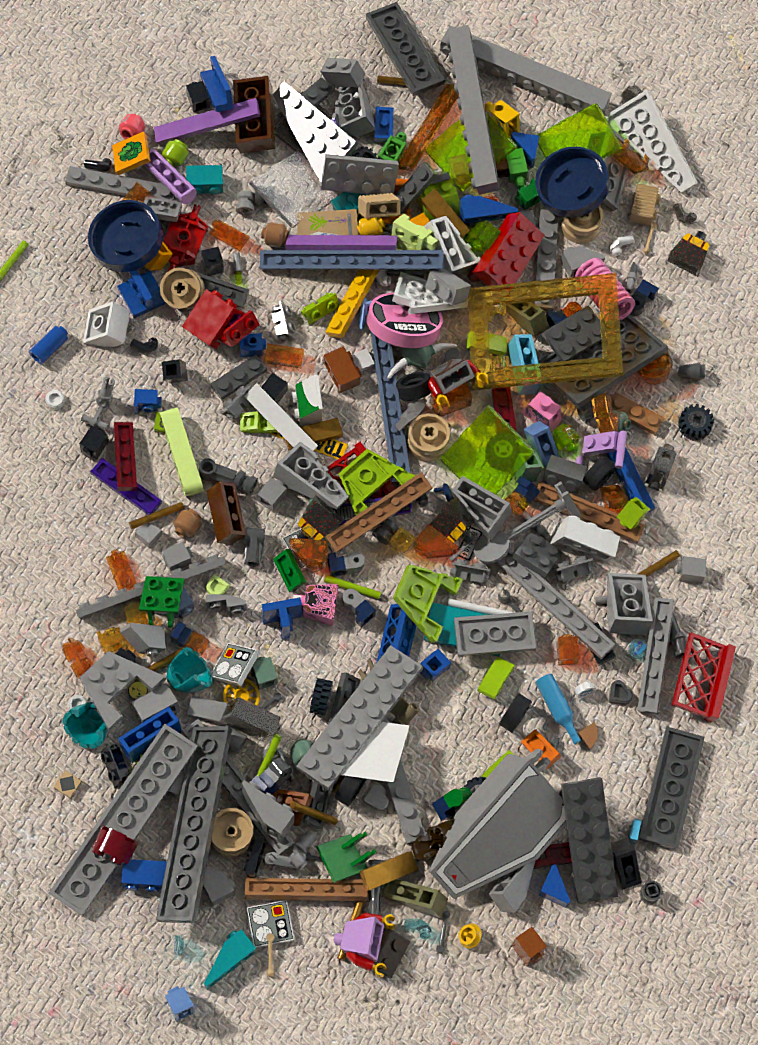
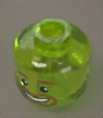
M564 423L553 430L554 434L552 437L559 451L567 450L569 453L578 447L576 444L580 441V437L572 425Z

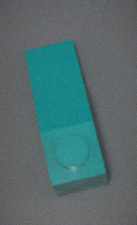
M242 929L238 932L234 930L227 935V940L224 942L204 982L207 990L256 953V947Z

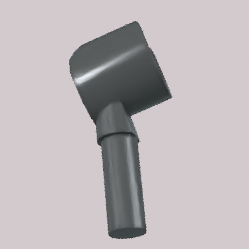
M503 589V593L507 597H501L498 594L499 602L502 604L507 603L515 612H520L521 610L510 599L509 591Z

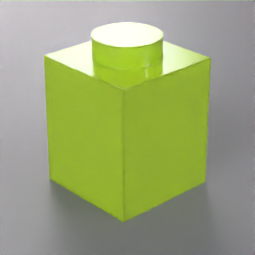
M635 497L629 500L617 518L625 528L631 530L639 525L651 509Z

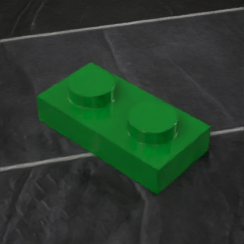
M291 549L283 550L273 559L289 592L296 591L306 583Z

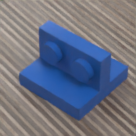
M137 269L129 271L130 279L117 285L118 291L133 318L167 304L161 296L160 287L151 271L142 275L139 274Z
M301 598L262 604L263 624L279 622L282 640L289 639L290 632L293 631V619L301 618L302 616Z

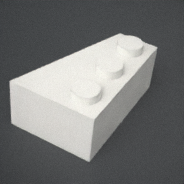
M447 216L431 220L424 226L426 230L428 228L433 231L432 237L439 240L435 250L444 251L443 268L453 274H457L474 268L481 258L476 257L470 249L472 247L468 243L466 244L459 236L460 232Z
M568 516L553 526L549 543L553 546L556 544L567 547L566 551L572 552V549L582 551L587 557L607 562L616 556L620 536L614 534L611 530L601 529L594 523H586L577 516Z

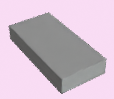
M192 696L187 715L226 724L231 705Z

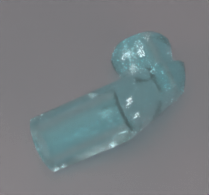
M404 919V929H417L420 932L421 939H429L431 937L432 929L424 920Z

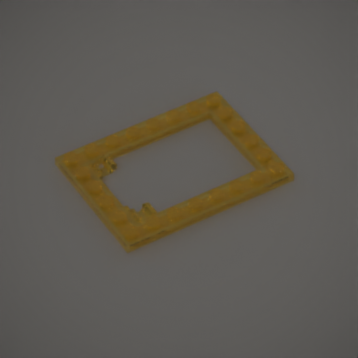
M616 273L470 288L468 308L471 362L480 370V373L488 375L489 384L483 382V388H480L477 384V378L473 377V390L624 376ZM599 295L603 357L509 366L508 356H493V354H490L488 322H491V318L495 314L507 316L506 304ZM502 363L503 367L496 368V364Z

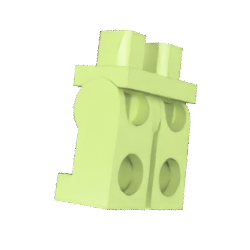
M405 214L393 222L392 236H398L396 250H435L437 248L439 240L432 237L433 231L428 228L426 230L424 226L414 224L409 221L410 217Z

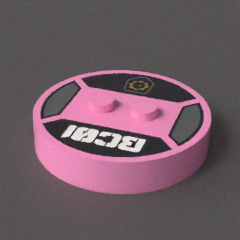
M394 292L379 295L372 300L368 311L367 325L371 332L379 339L399 347L421 348L433 344L439 338L443 323L440 311L408 314L409 306H400L392 301Z

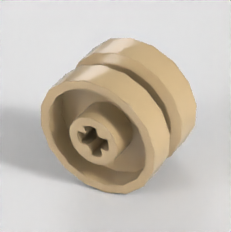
M601 206L580 217H562L561 230L564 236L577 244H586L593 241L598 236L603 221Z
M173 268L168 271L160 284V293L163 300L171 307L178 309H191L195 307L205 291L201 276L195 271L185 268ZM181 286H185V290L181 291Z
M430 413L419 415L412 421L409 426L407 445L410 453L420 461L431 462L438 460L445 454L450 436V429L446 421L442 417Z
M227 808L219 811L216 814L211 840L213 849L219 855L226 858H236L244 855L250 849L254 837L251 818L244 811L237 808Z

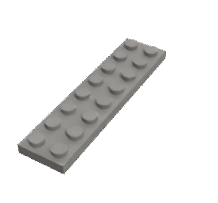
M390 645L300 760L296 769L329 791L341 776L342 771L423 670V666Z

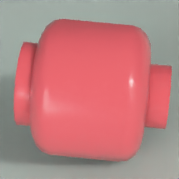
M136 114L126 115L119 124V132L124 139L145 130L143 119Z

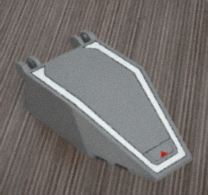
M541 749L532 751L526 758L512 754L506 755L456 812L454 824L451 830L447 831V839L443 847L439 848L429 870L432 876L453 899L537 860L567 825L562 797L540 773L549 764V758L545 757L536 765L533 764L542 757L543 751Z

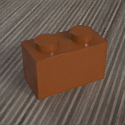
M343 346L324 354L323 363L339 393L360 385L362 374L358 366H354L350 351L347 352Z
M530 927L516 937L512 944L513 949L526 966L530 963L535 965L543 959L542 957L545 955L544 951L547 947L533 927Z

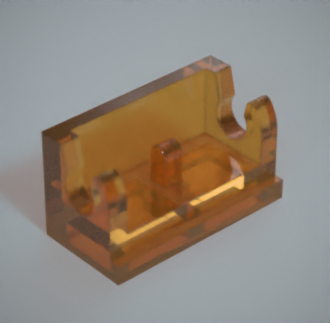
M620 139L615 140L612 156L633 174L648 171L649 157L646 154L644 155V160H642L640 155L635 154L634 151L629 149L628 139L624 140V144Z

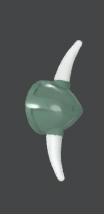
M438 343L421 348H403V359L392 368L387 378L391 379L399 370L410 365L426 368L432 355L444 349L457 348V344Z

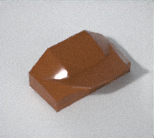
M278 789L273 794L277 799L276 802L281 805L286 804L289 807L292 801L309 807L312 796L308 793ZM293 810L294 826H299L306 814Z

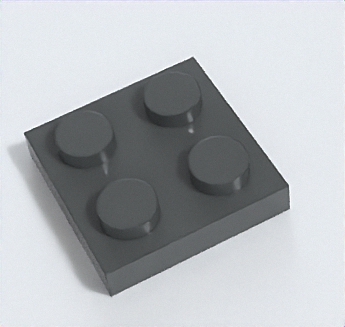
M530 532L512 558L545 578L559 560L563 551Z

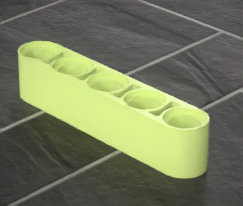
M178 407L159 412L185 497L204 492Z

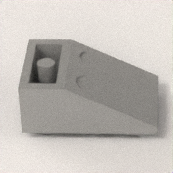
M244 780L242 782V794L263 832L281 843L294 825L293 809L286 804L281 805L276 802L277 799L270 793L264 794L261 792L259 786L251 781L248 783Z

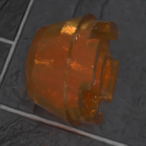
M667 352L637 372L646 383L651 385L661 384L669 377L673 365L672 358Z

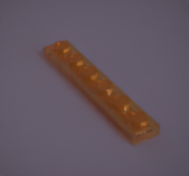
M454 84L445 85L399 160L398 168L400 170H414L426 148L459 97V94L455 92Z

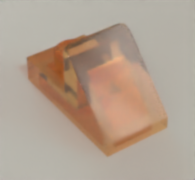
M619 484L600 487L604 508L620 513L628 503V498Z

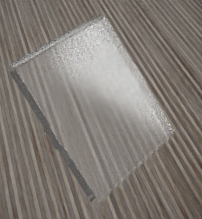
M300 151L271 166L270 169L249 182L254 190L291 228H294L305 219L304 216L298 213L321 211V209L330 204L333 198L340 194L338 191L321 190V183L308 159Z

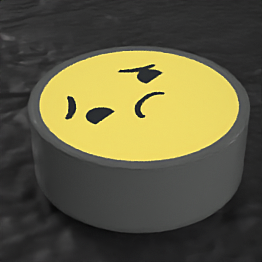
M135 681L128 688L129 697L135 701L139 696L148 694V688L140 681Z

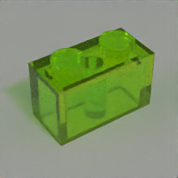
M488 220L474 223L463 240L472 247L470 249L473 252L488 250L501 231Z

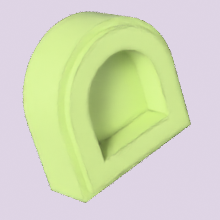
M214 574L207 583V593L209 595H224L229 589L230 584Z

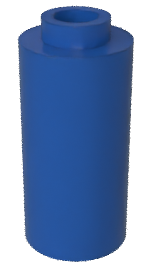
M54 326L28 351L30 356L42 365L68 340V332L62 326Z

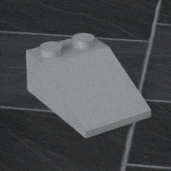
M607 574V621L609 633L648 634L653 620L646 575Z

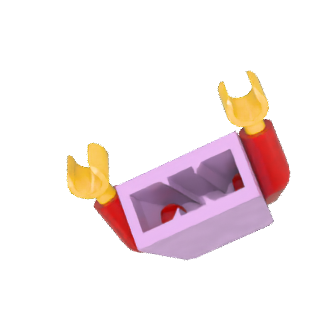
M363 913L353 921L345 923L343 933H336L334 935V943L340 946L347 959L353 964L368 971L374 970L375 975L382 978L384 974L379 973L377 969L383 968L386 970V965L383 963L375 965L374 962L378 960L384 927L386 929H394L395 925L387 923V921H395V917L391 914L383 918L382 915Z

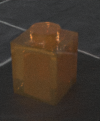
M571 634L561 635L556 642L558 665H577L580 659L578 636H572Z

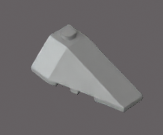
M361 81L359 87L339 86L338 92L340 94L335 102L336 111L332 115V118L337 120L339 128L348 135L357 137L374 131V119L363 81Z
M299 442L277 463L273 477L282 481L286 487L312 499H317L337 510L349 496L337 480L329 475L327 467L319 462L317 454Z

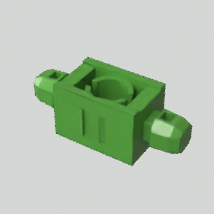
M399 132L396 137L390 135L378 157L383 160L398 161L399 164L406 152L407 135L403 132ZM395 151L394 155L388 157L389 153H393Z
M509 142L507 144V151H505L509 167L508 178L510 183H515L516 188L520 189L526 185L527 164L523 148L518 149L515 142Z

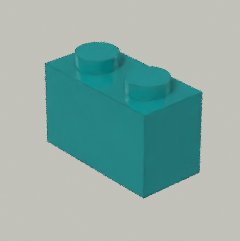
M222 165L186 166V180L196 189V195L223 193Z

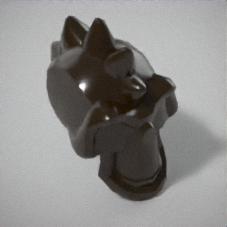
M445 821L436 826L429 827L427 829L429 836L420 835L412 845L414 857L420 860L436 857L439 848L443 847L447 839V831L451 830L454 821Z

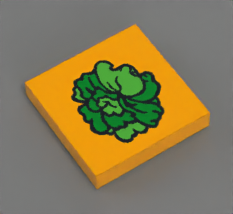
M144 131L112 145L115 172L118 175L151 162L147 135Z

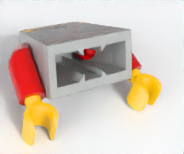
M451 359L431 371L432 377L428 382V387L435 399H437L439 409L443 411L442 404H448V407H450L447 397L443 394L473 377L477 378V384L480 388H483V382L487 384L489 382L488 375L480 373V370L470 360Z

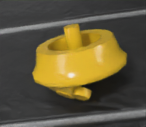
M470 923L460 929L459 940L465 948H474L481 941L482 932L478 925Z

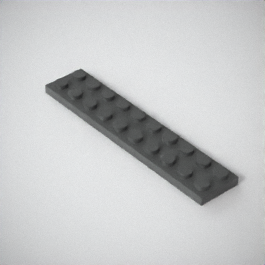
M229 726L193 727L191 741L199 747L185 768L156 916L158 922L196 923L232 729Z

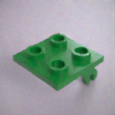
M146 576L139 611L148 613L149 625H154L155 611L166 612L168 628H173L174 614L179 612L184 578Z
M366 831L362 834L359 833L355 837L349 834L316 847L333 883L360 874L359 871L368 868L365 862L377 854L376 850L373 849L371 852L368 851L360 856L356 848V844L368 836Z

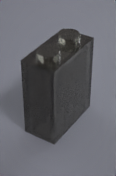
M240 697L227 703L220 722L260 741L274 736L281 727L279 723L280 716Z

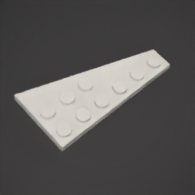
M645 90L602 117L681 193L698 184L649 90Z

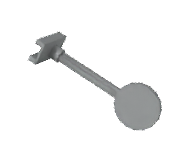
M560 481L554 485L560 499L555 501L549 508L508 533L499 531L491 542L483 534L474 546L476 558L486 564L500 561L509 552L512 539L558 511L561 512L566 509L571 516L580 517V512L562 482Z

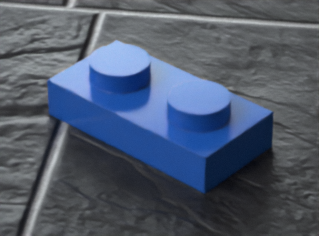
M376 107L374 142H387L390 135L393 136L394 107Z

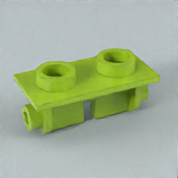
M326 293V295L317 299V304L312 302L303 307L301 314L307 318L309 325L339 307L336 293Z

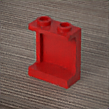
M206 289L182 327L207 345L217 349L221 344L217 341L220 334L234 313L239 315L240 311L236 309L237 304L229 299L224 301L222 299L223 295L216 290L211 292Z
M239 310V314L242 317L228 328L225 327L218 340L233 347L260 325L253 311L250 310L244 313Z

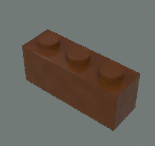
M219 481L206 491L217 543L233 545L246 536L236 485L232 482Z

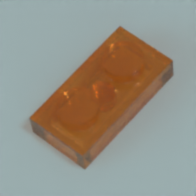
M267 343L264 363L301 369L304 349Z

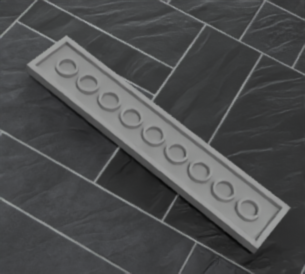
M164 724L58 878L49 894L81 916H84L118 866V864L110 861L111 856L104 854L101 857L92 852V846L102 825L135 840L199 746Z

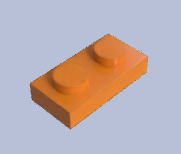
M536 729L521 741L530 753L536 749L543 751L542 757L538 761L545 757L549 758L550 762L546 770L562 757Z

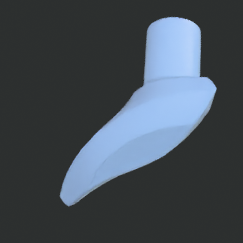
M366 297L359 309L360 330L363 329L368 313L367 308L370 307L372 300H367Z

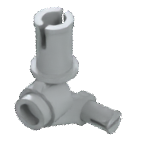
M110 377L103 379L102 387L98 391L96 402L99 408L94 418L83 414L80 420L89 424L90 427L92 425L106 431L108 424L98 419L103 409L109 407L113 400L112 390L115 380L112 378L109 383Z
M308 830L298 843H294L293 853L289 857L278 855L276 852H270L265 855L263 863L265 865H277L301 871L308 863L305 860L307 850L317 840V836Z

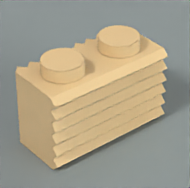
M637 183L629 219L630 222L650 226L652 220H656L658 210L655 209V204L659 205L661 194H658L659 187Z
M381 193L380 195L370 194L369 196L360 195L358 197V212L365 219L400 216L401 200L392 193H384L383 195Z

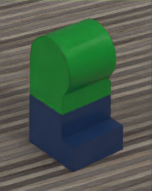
M467 787L453 789L432 804L440 820L444 821L454 818L455 810L462 806L472 793Z

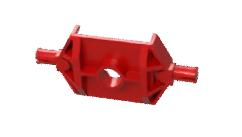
M194 204L192 212L179 214L178 221H171L163 240L164 244L173 254L168 260L170 263L168 271L178 266L195 264V259L205 233L208 232L207 224L198 217L201 209L200 205ZM187 234L189 237L186 240H181L179 236Z

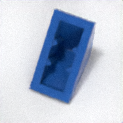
M519 132L511 133L510 142H515L518 149L523 148L526 163L530 168H533L539 136Z
M556 864L552 865L539 896L562 907H568L571 901Z

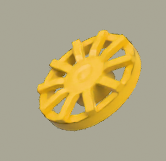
M249 679L244 680V683H246L245 688L238 686V689L235 690L232 687L233 684L228 683L223 692L224 703H229L230 705L235 702L237 703L234 709L230 707V711L238 715H246L252 712L260 701V691L257 685ZM249 685L253 686L254 688L251 691L247 690ZM230 689L234 692V695L227 694V691ZM254 692H256V694H257V697H251V696H249L250 694H252V693H254ZM226 697L234 698V700L227 702ZM249 700H256V702L252 705ZM245 704H247V705L250 706L251 708L248 709V710H246V709H245ZM239 705H242L243 711L237 710Z

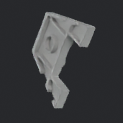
M108 651L80 676V681L91 701L96 706L97 712L102 717L106 728L110 731L122 720V715L109 704L136 679L152 692L164 681V676Z

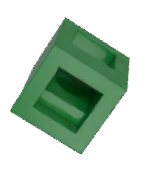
M534 178L531 179L528 186H522L518 190L517 196L514 197L517 205L522 206L524 210L540 202Z

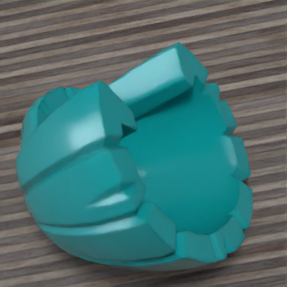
M188 647L183 648L176 655L167 670V682L173 689L183 693L204 690L211 686L213 679L209 667H206L207 663L205 660L199 657L195 650Z
M93 702L73 707L66 712L62 720L66 734L69 735V738L72 737L73 742L79 743V746L83 748H97L106 738L108 729Z

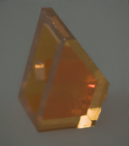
M429 524L417 536L413 544L415 552L428 559L450 557L458 551L459 547Z
M300 538L289 539V548L307 568L314 571L326 569L328 541Z

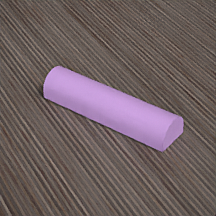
M154 148L149 150L151 162L144 164V166L183 204L191 203L196 197V189Z

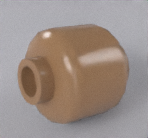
M274 222L268 223L261 232V238L264 239L267 246L279 248L286 244L289 235V229L284 224Z
M192 509L182 510L173 522L176 528L174 530L175 533L182 538L184 536L193 537L202 526L201 516Z

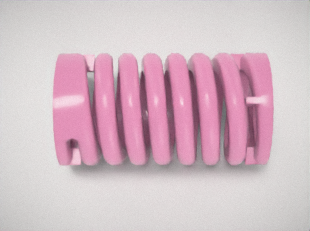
M590 259L579 267L575 280L609 322L621 321L632 312L635 300L602 259Z

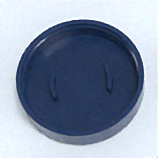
M566 147L553 152L541 163L536 173L535 186L542 205L548 211L557 216L574 218L586 215L602 204L609 191L610 179L606 164L597 153L584 147Z
M123 200L108 205L96 215L88 231V244L93 255L103 267L115 272H129L143 267L156 256L163 242V228L157 215L151 207L136 200Z

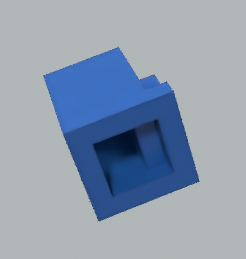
M262 333L248 334L240 341V357H253L256 354L258 357H263L262 350H266V338L262 339Z
M135 389V414H139V411L151 413L161 408L162 397H158V390Z
M438 648L420 663L423 666V670L420 673L426 680L430 678L433 682L446 670L450 669L451 662ZM435 666L437 670L433 671L430 667Z

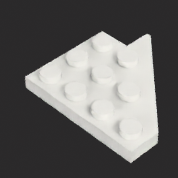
M401 272L392 299L393 302L400 306H409L408 314L467 308L471 293H468L466 302L451 306L425 288L426 279Z

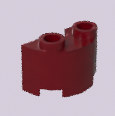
M102 825L92 846V852L101 857L107 854L111 856L110 861L118 865H122V863L128 865L139 842L121 832Z

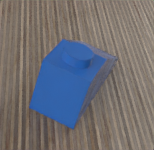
M465 195L459 202L461 220L464 224L503 220L508 214L518 213V208L481 196Z

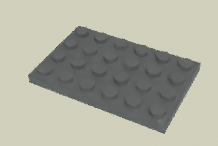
M629 314L623 320L611 323L607 319L601 321L610 333L609 337L563 364L553 351L539 360L538 364L541 375L579 409L667 353L668 346Z

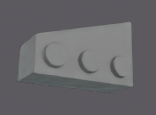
M464 476L461 477L452 490L455 501L491 542L512 514L510 503Z

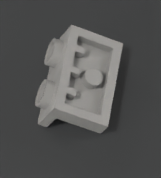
M145 197L144 203L152 208L158 219L172 222L178 221L182 202Z

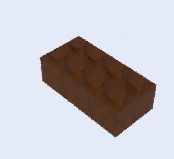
M269 76L233 80L234 104L256 98L260 117L235 123V139L240 154L275 149L273 87Z

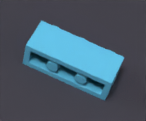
M532 334L514 335L508 344V350L518 395L536 394L543 385Z

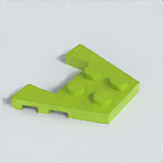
M366 449L338 473L356 515L368 508L363 502L392 477L400 485H403L416 476L369 449Z
M410 564L405 568L393 599L430 642L435 643L438 641L443 627L428 618L427 615L439 587L452 595L457 594L463 579L460 577H450L445 573H435L430 569Z

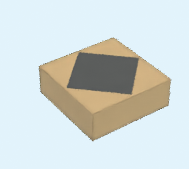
M64 771L54 785V789L71 799L82 781Z

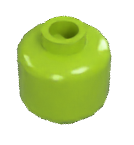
M177 139L169 141L162 152V156L173 167L175 165L182 166L189 154L188 146Z

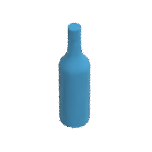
M547 674L539 678L535 684L555 722L567 730L574 745L580 743L581 739L573 725V712L553 674Z

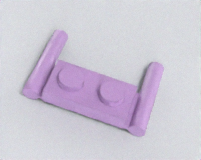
M612 431L579 438L575 463L583 465L584 456L617 451L615 468H623L627 432L620 431L618 433Z

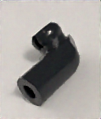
M104 158L103 161L88 159L84 161V168L108 171L112 165V161L108 158Z
M152 337L148 342L142 343L133 339L130 347L146 354L158 348V340Z

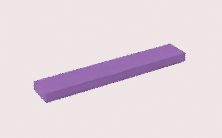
M254 98L233 104V109L221 112L212 110L154 127L156 143L161 145L175 139H183L260 117L258 101Z
M288 235L286 250H396L398 236Z

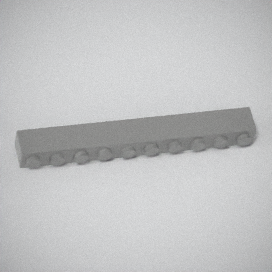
M449 25L447 30L453 29L455 27ZM446 31L441 40L440 51L449 56L448 53L451 52V48H448L446 43V37H449L448 31ZM472 35L478 69H483L494 76L505 78L511 83H516L528 90L538 92L544 97H550L558 103L569 105L575 110L589 114L591 117L602 118L610 101V92Z
M465 25L447 30L449 37H446V43L448 48H451V52L448 53L450 62L454 64V68H451L453 78H456L457 81L454 84L455 92L460 97V99H457L459 110L462 109V115H460L462 126L465 125V130L462 131L464 140L468 142V146L465 149L467 157L471 158V162H468L470 173L474 175V178H471L473 189H477L478 194L481 195L498 191L500 186L472 33L469 26Z

